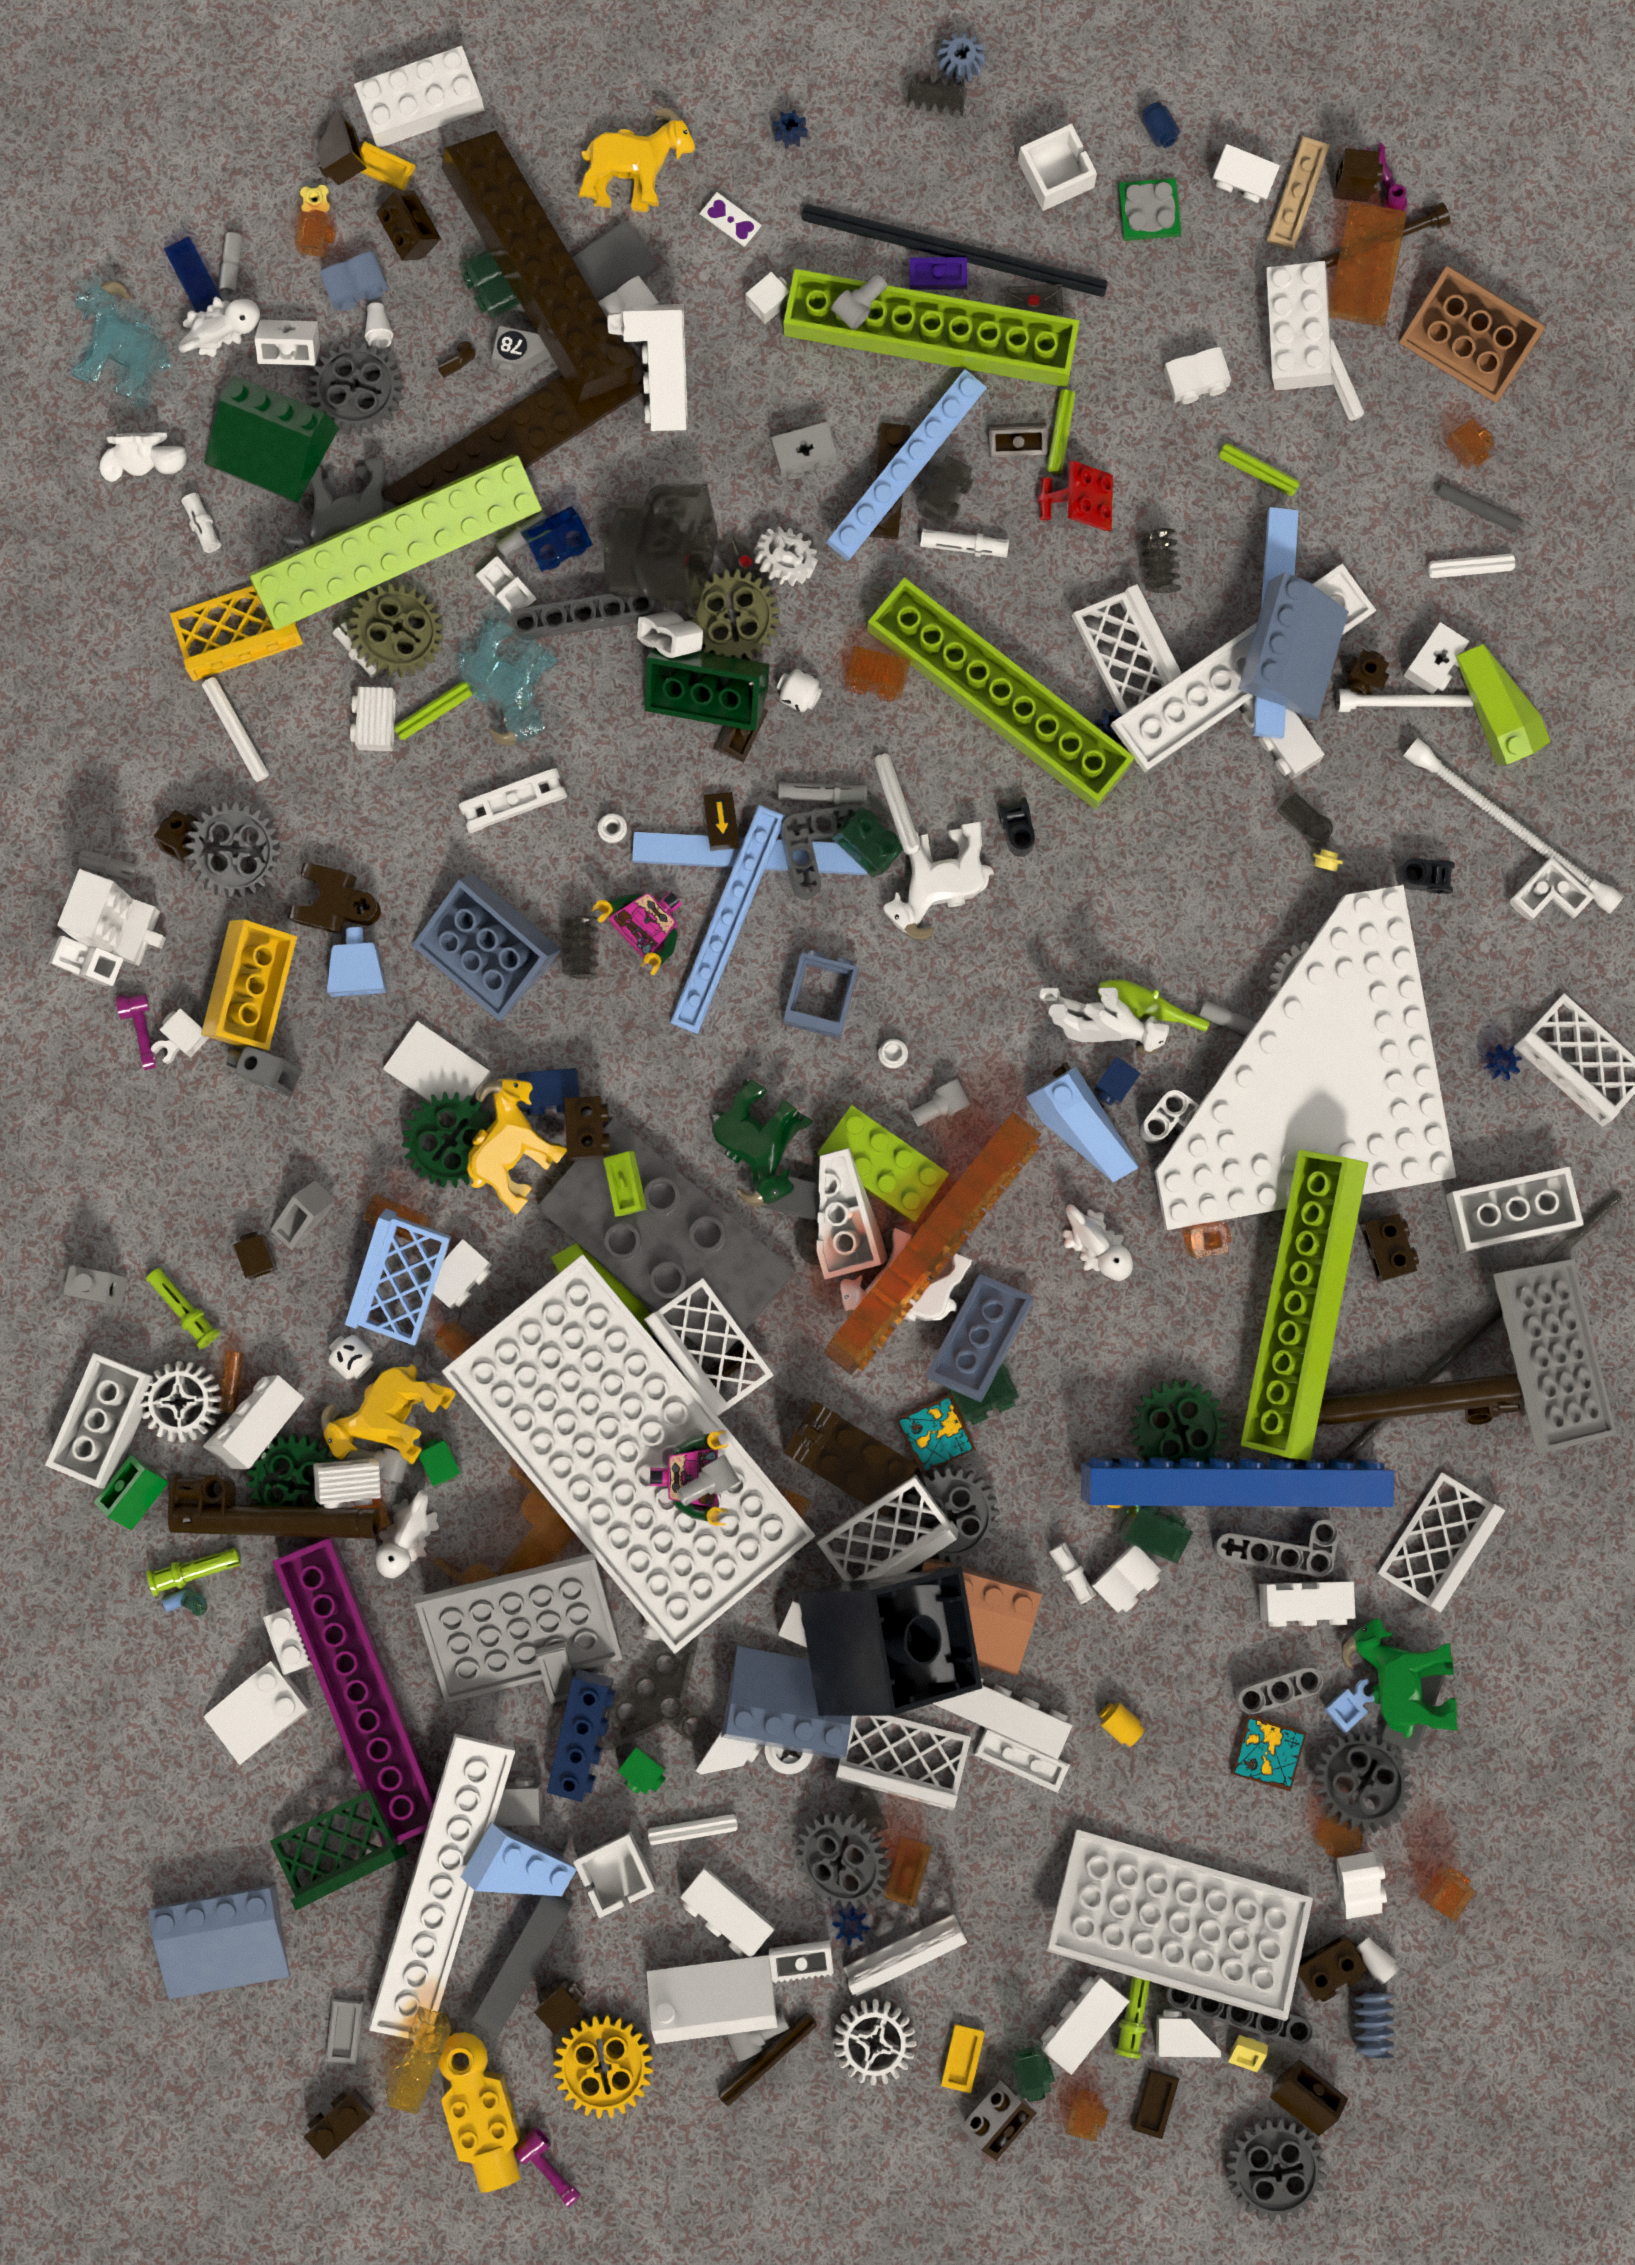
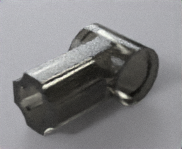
M1294 792L1283 802L1277 812L1304 836L1308 845L1315 848L1323 847L1331 837L1333 831L1332 822L1326 816L1320 815ZM1319 826L1325 830L1326 835L1317 837L1312 834L1311 828Z

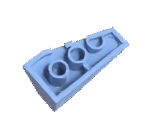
M1076 1066L1026 1096L1041 1122L1111 1181L1115 1182L1139 1168L1138 1163Z

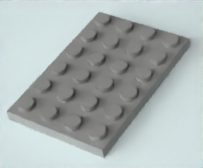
M1574 1259L1493 1274L1495 1289L1499 1296L1503 1321L1507 1328L1510 1350L1514 1357L1517 1379L1521 1385L1525 1411L1528 1414L1532 1430V1440L1536 1446L1537 1454L1617 1435Z
M594 1553L414 1597L415 1608L445 1704L543 1680L536 1659L535 1649L564 1641L573 1672L579 1669L583 1670L623 1660Z

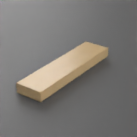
M1305 136L1302 137L1267 243L1294 251L1330 144Z

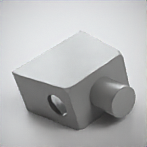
M70 1265L63 1295L122 1307L128 1278ZM113 1283V1291L109 1295L110 1286Z

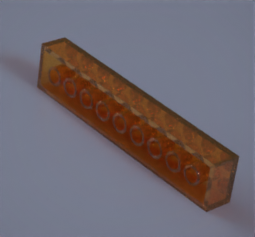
M1012 1112L833 1336L823 1354L851 1376L857 1369L862 1372L877 1353L873 1348L877 1346L881 1349L895 1330L891 1325L893 1323L898 1326L901 1324L914 1306L910 1301L913 1299L917 1303L932 1283L929 1280L930 1276L934 1280L939 1276L950 1260L947 1255L950 1254L954 1257L968 1238L965 1232L967 1231L972 1234L987 1214L983 1209L985 1208L987 1211L992 1209L1005 1191L1001 1187L1003 1186L1007 1189L1022 1170L1019 1164L1025 1167L1040 1147V1144L1036 1141L1042 1133L1015 1112Z

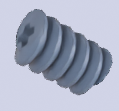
M1364 1991L1362 1996L1355 1998V2002L1364 2005V2008L1355 2010L1356 2015L1364 2017L1363 2021L1355 2023V2027L1364 2030V2033L1355 2036L1356 2040L1364 2043V2046L1355 2049L1356 2053L1371 2058H1394V2055L1386 2052L1394 2048V2043L1386 2039L1394 2036V2030L1386 2027V2025L1394 2023V2017L1385 2014L1394 2010V2005L1385 2001L1393 1998L1394 1993Z

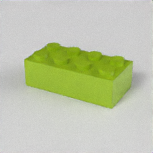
M852 1105L817 1153V1158L820 1159L822 1155L850 1148L865 1191L913 1225L916 1224L949 1177L947 1171Z

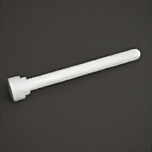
M1337 689L1336 702L1340 701L1339 704H1336L1337 712H1350L1351 709H1356V706H1474L1470 695H1357L1356 692H1351V689Z

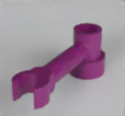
M1379 142V163L1384 165L1381 180L1387 191L1383 211L1390 218H1400L1405 214L1407 208L1406 189L1404 186L1396 184L1386 163L1384 155L1385 146Z
M146 993L128 997L127 994L115 997L120 1020L133 1018L144 1070L156 1068L145 1024L144 1012L150 1011Z
M534 2127L525 2135L526 2139L514 2149V2154L524 2165L531 2160L550 2181L564 2204L570 2207L578 2200L580 2194L553 2169V2166L542 2155L551 2146V2143L538 2127Z

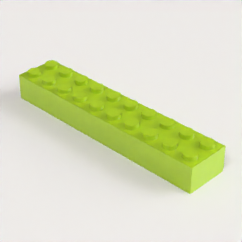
M794 268L784 318V336L1067 388L1080 320L887 285V288L871 302L870 313L865 321L858 328L852 330L831 308L846 290L851 292L855 289L859 290L867 282Z
M512 454L248 573V577L272 628L277 631L535 514L542 509L519 456Z
M905 577L869 619L867 624L868 633L1095 810L1132 766L1135 757Z
M1298 1149L1241 1446L1287 1458L1311 1459L1368 1162Z

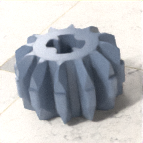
M964 31L961 38L952 33L950 41L943 39L941 42L942 49L937 51V58L940 60L938 68L940 71H945L946 79L955 75V81L958 84L961 81V76H964L970 82L972 74L980 75V66L985 65L986 58L982 55L984 53L983 44H977L978 39L976 36L967 39V33ZM957 55H962V58H964L965 56H966V58H965V59H960V56H958V58H957L956 56H957Z

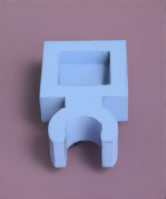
M1368 1679L1358 1681L1353 1694L1349 1689H1344L1323 1709L1342 1732L1349 1731L1368 1713L1363 1707L1364 1703L1374 1701V1692L1369 1696H1366L1363 1692L1364 1686L1369 1683Z

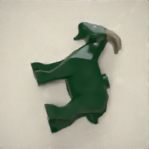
M746 1078L738 1093L734 1096L733 1105L726 1113L722 1111L713 1113L712 1133L716 1142L726 1149L724 1152L725 1156L737 1164L743 1160L751 1166L755 1193L746 1194L742 1189L738 1188L737 1194L749 1206L760 1207L774 1203L794 1191V1185L788 1179V1169H785L779 1176H775V1173L792 1138L799 1130L807 1128L813 1120L797 1111V1108L785 1100H782L771 1120L765 1126L750 1116V1105L755 1099L763 1097L768 1090L754 1080Z

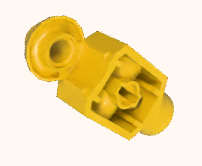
M462 2032L447 2037L439 2047L437 2054L438 2068L442 2075L451 2083V2087L441 2098L458 2161L472 2164L480 2193H485L509 2186L521 2179L513 2146L521 2137V2132L504 2075L485 2071L488 2056L483 2042L473 2034ZM458 2052L465 2053L469 2058V2065L466 2067L458 2066L454 2061V2054Z

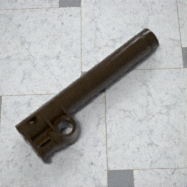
M1517 1373L1323 1395L1317 1427L1322 1426V1424L1335 1425L1459 1410L1465 1411L1467 1423L1482 1425L1489 1423L1494 1417H1499L1502 1413L1519 1412L1521 1416H1525V1402L1521 1385L1517 1379Z
M175 1472L172 1474L169 1483L168 1528L171 1533L376 1539L380 1532L381 1519L377 1508H365L363 1510L362 1508L345 1507L328 1509L310 1506L235 1504V1483L233 1479L225 1475L183 1477L180 1472ZM217 1481L222 1486L219 1496H216L213 1490L214 1484Z

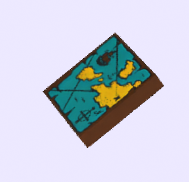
M951 1395L896 1419L915 1463L918 1465L920 1474L976 1450Z
M1247 1715L1231 1774L1291 1792L1307 1732Z

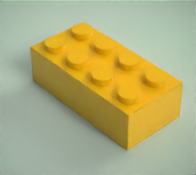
M244 919L229 921L201 1032L202 1036L242 1048L249 1046L260 1051H269L297 936Z

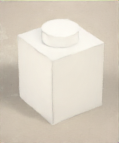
M770 272L745 293L746 304L766 324L787 306L790 286L782 277L777 278Z

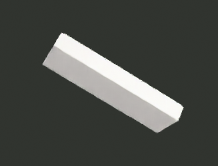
M985 1728L974 1753L975 1756L1057 1793L1070 1764L1053 1758L988 1728Z

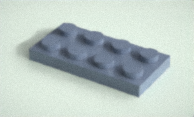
M979 1274L926 1374L927 1379L982 1402L1034 1302V1297L983 1274Z

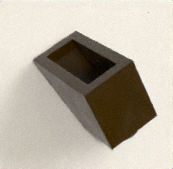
M340 111L336 112L317 147V152L320 162H318L320 171L326 178L330 177L339 186L367 168L355 127Z

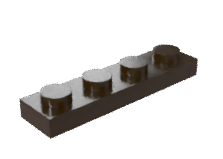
M882 423L876 479L909 439L910 425ZM903 493L870 533L869 537L898 540Z

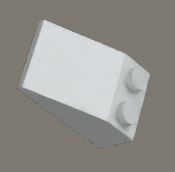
M273 1660L204 1716V1719L238 1764L241 1765L313 1707L288 1674L283 1675L278 1661Z

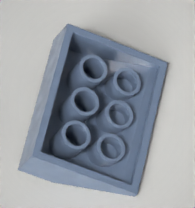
M1284 572L1270 580L1238 689L1261 699L1286 706V709L1315 721L1318 720L1349 611L1311 583Z
M474 873L457 881L412 945L499 1022L502 1021L544 974L562 950Z
M736 1646L721 1737L835 1759L846 1757L852 1716L818 1715L809 1659Z
M276 1884L156 1906L148 1910L153 1944L169 1999L290 1977Z

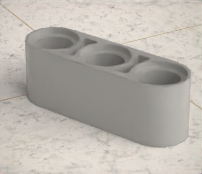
M1307 1666L1299 1667L1239 1688L1235 1695V1703L1241 1711L1248 1714H1257L1318 1693L1323 1686V1677L1317 1669ZM1306 1672H1311L1315 1679L1314 1685L1309 1689H1304L1300 1683L1301 1676ZM1281 1681L1286 1686V1693L1283 1697L1276 1699L1272 1695L1271 1689L1276 1682ZM1248 1691H1253L1257 1695V1703L1252 1708H1246L1242 1700Z

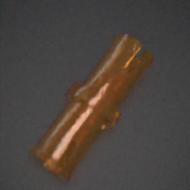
M225 1351L223 1376L219 1377L221 1402H219L218 1408L221 1412L234 1413L237 1409L239 1386H243L241 1372L245 1353Z

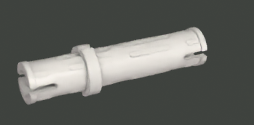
M923 528L920 547L968 552L975 554L976 557L991 555L1007 558L1009 539L984 537V534L981 533L966 535Z

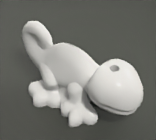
M214 297L213 305H209L206 312L200 311L196 313L195 311H189L187 319L183 321V326L191 328V331L181 340L178 346L179 351L185 353L200 348L199 355L207 354L214 357L217 353L216 349L221 347L222 342L228 345L232 341L240 344L242 340L241 335L252 331L259 321L260 310L258 306L249 299L234 300L230 303L227 300L222 301L220 298Z
M165 432L118 433L116 436L107 437V442L116 444V446L108 449L103 454L99 469L101 475L110 482L119 479L123 469L131 475L141 476L155 466L162 474H174L184 467L187 452L181 446H157L158 443L166 440L167 433Z
M1067 1205L1066 1214L1072 1226V1231L1064 1230L1062 1232L1065 1237L1064 1246L1081 1252L1080 1259L1084 1261V1270L1094 1269L1095 1271H1101L1103 1275L1116 1281L1126 1279L1133 1270V1262L1129 1250L1121 1245L1124 1236L1115 1235L1113 1230L1106 1231V1224L1103 1222L1104 1214L1102 1212L1095 1213L1089 1209L1086 1216L1074 1205Z
M420 1490L409 1505L408 1499H403L400 1504L393 1505L392 1511L395 1513L393 1517L394 1524L388 1525L386 1527L387 1531L379 1533L383 1544L379 1546L376 1552V1566L384 1577L396 1578L409 1567L410 1561H415L418 1557H426L427 1554L424 1547H426L427 1543L424 1538L429 1536L431 1531L439 1529V1524L436 1521L437 1513L433 1512L429 1515L426 1513L428 1496L424 1490Z

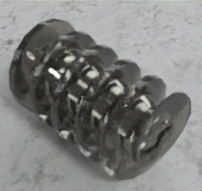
M915 72L910 80L906 108L914 101L915 109L920 110L923 102H925L928 112H931L936 104L938 113L942 114L945 107L948 106L949 115H953L958 107L960 115L963 117L967 95L965 81L961 78L958 85L954 86L953 77H949L947 83L943 84L942 75H938L935 82L932 83L929 73L921 81L919 72Z
M1155 529L1140 537V544L1144 546L1141 548V555L1145 557L1142 560V566L1146 568L1143 571V577L1147 579L1144 583V588L1147 591L1166 594L1177 592L1182 588L1181 585L1173 584V581L1181 578L1179 573H1172L1173 569L1180 566L1178 562L1171 561L1172 558L1178 556V551L1169 549L1177 545V540L1168 539V536L1176 533L1174 529Z
M573 916L562 921V927L568 929L562 932V938L568 941L562 944V950L568 952L562 956V962L569 964L562 967L564 975L574 979L599 978V974L591 972L592 968L599 966L598 962L591 960V957L599 955V951L591 949V945L599 943V939L590 937V934L599 931V928L590 925V922L598 919L597 917Z

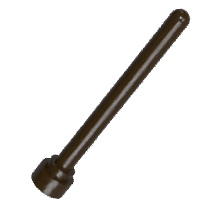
M1443 202L1431 206L1425 216L1325 256L1319 261H1325L1327 269L1426 227L1434 228L1437 226L1438 229L1450 224L1448 209Z

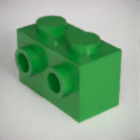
M130 1455L93 1503L109 1519L132 1531L169 1482L154 1467Z

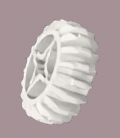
M177 1361L175 1371L171 1364H165L164 1370L166 1374L164 1375L160 1370H155L154 1375L158 1380L156 1382L150 1381L151 1391L144 1393L149 1398L148 1401H143L140 1405L145 1408L149 1407V1411L143 1413L142 1417L143 1419L153 1417V1420L148 1424V1428L155 1429L160 1426L156 1434L158 1437H163L168 1431L167 1440L170 1442H174L177 1433L181 1443L187 1441V1433L192 1440H197V1429L203 1434L209 1432L208 1428L204 1425L205 1422L211 1425L217 1423L214 1418L210 1417L211 1412L221 1414V1409L213 1407V1402L220 1403L223 1401V1398L213 1396L212 1394L219 1391L220 1386L208 1385L215 1379L211 1374L202 1378L206 1368L199 1367L194 1373L195 1363L189 1362L184 1370L183 1362ZM185 1377L191 1378L199 1385L203 1396H192L188 1392ZM175 1379L176 1383L173 1384L172 1393L168 1397L159 1399L163 1387ZM180 1394L183 1398L195 1400L194 1402H187V1405H183L184 1408L182 1410L180 1406L168 1403L175 1402L176 1398L180 1399L178 1397ZM203 1405L198 1418L187 1425L191 1409ZM159 1408H170L174 1413V1419L177 1420L178 1427L166 1422Z
M873 1999V2008L868 2009L867 2002L862 2000V2011L858 2012L857 2008L852 2005L850 2006L852 2018L846 2014L841 2015V2020L847 2024L846 2027L843 2025L835 2026V2031L843 2036L833 2037V2044L843 2045V2047L837 2048L834 2054L836 2057L845 2055V2058L839 2062L841 2068L851 2064L848 2070L849 2077L854 2076L859 2071L858 2081L860 2083L865 2081L866 2075H870L871 2085H876V2076L881 2075L882 2082L887 2084V2073L891 2072L893 2077L897 2079L900 2077L896 2069L897 2066L903 2070L908 2069V2064L903 2060V2057L907 2059L914 2058V2053L907 2050L906 2047H915L916 2040L906 2039V2037L913 2035L915 2030L913 2027L904 2028L910 2021L908 2016L898 2019L901 2013L900 2007H896L890 2013L891 2003L889 2001L884 2003L883 2009H879L878 1999ZM878 2017L875 2025L870 2030L853 2029L864 2019ZM887 2021L897 2029L900 2035V2046L893 2044L892 2041L884 2036ZM880 2028L879 2040L884 2045L881 2047L877 2046V2049H873L870 2055V2043L867 2041V2038H872V2035H876ZM849 2038L856 2040V2043L861 2044L865 2048L862 2063L851 2053ZM892 2053L895 2055L890 2062L882 2066H871L879 2054L890 2055Z

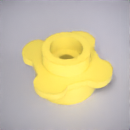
M319 185L317 188L306 186L301 189L300 195L303 198L301 209L303 213L307 215L311 213H326L330 209L327 201L329 191L326 186ZM313 198L318 199L316 202L312 201Z
M1321 849L1320 854L1313 853V856L1316 857L1314 863L1316 867L1337 872L1338 865L1343 864L1342 860L1337 859L1338 853Z

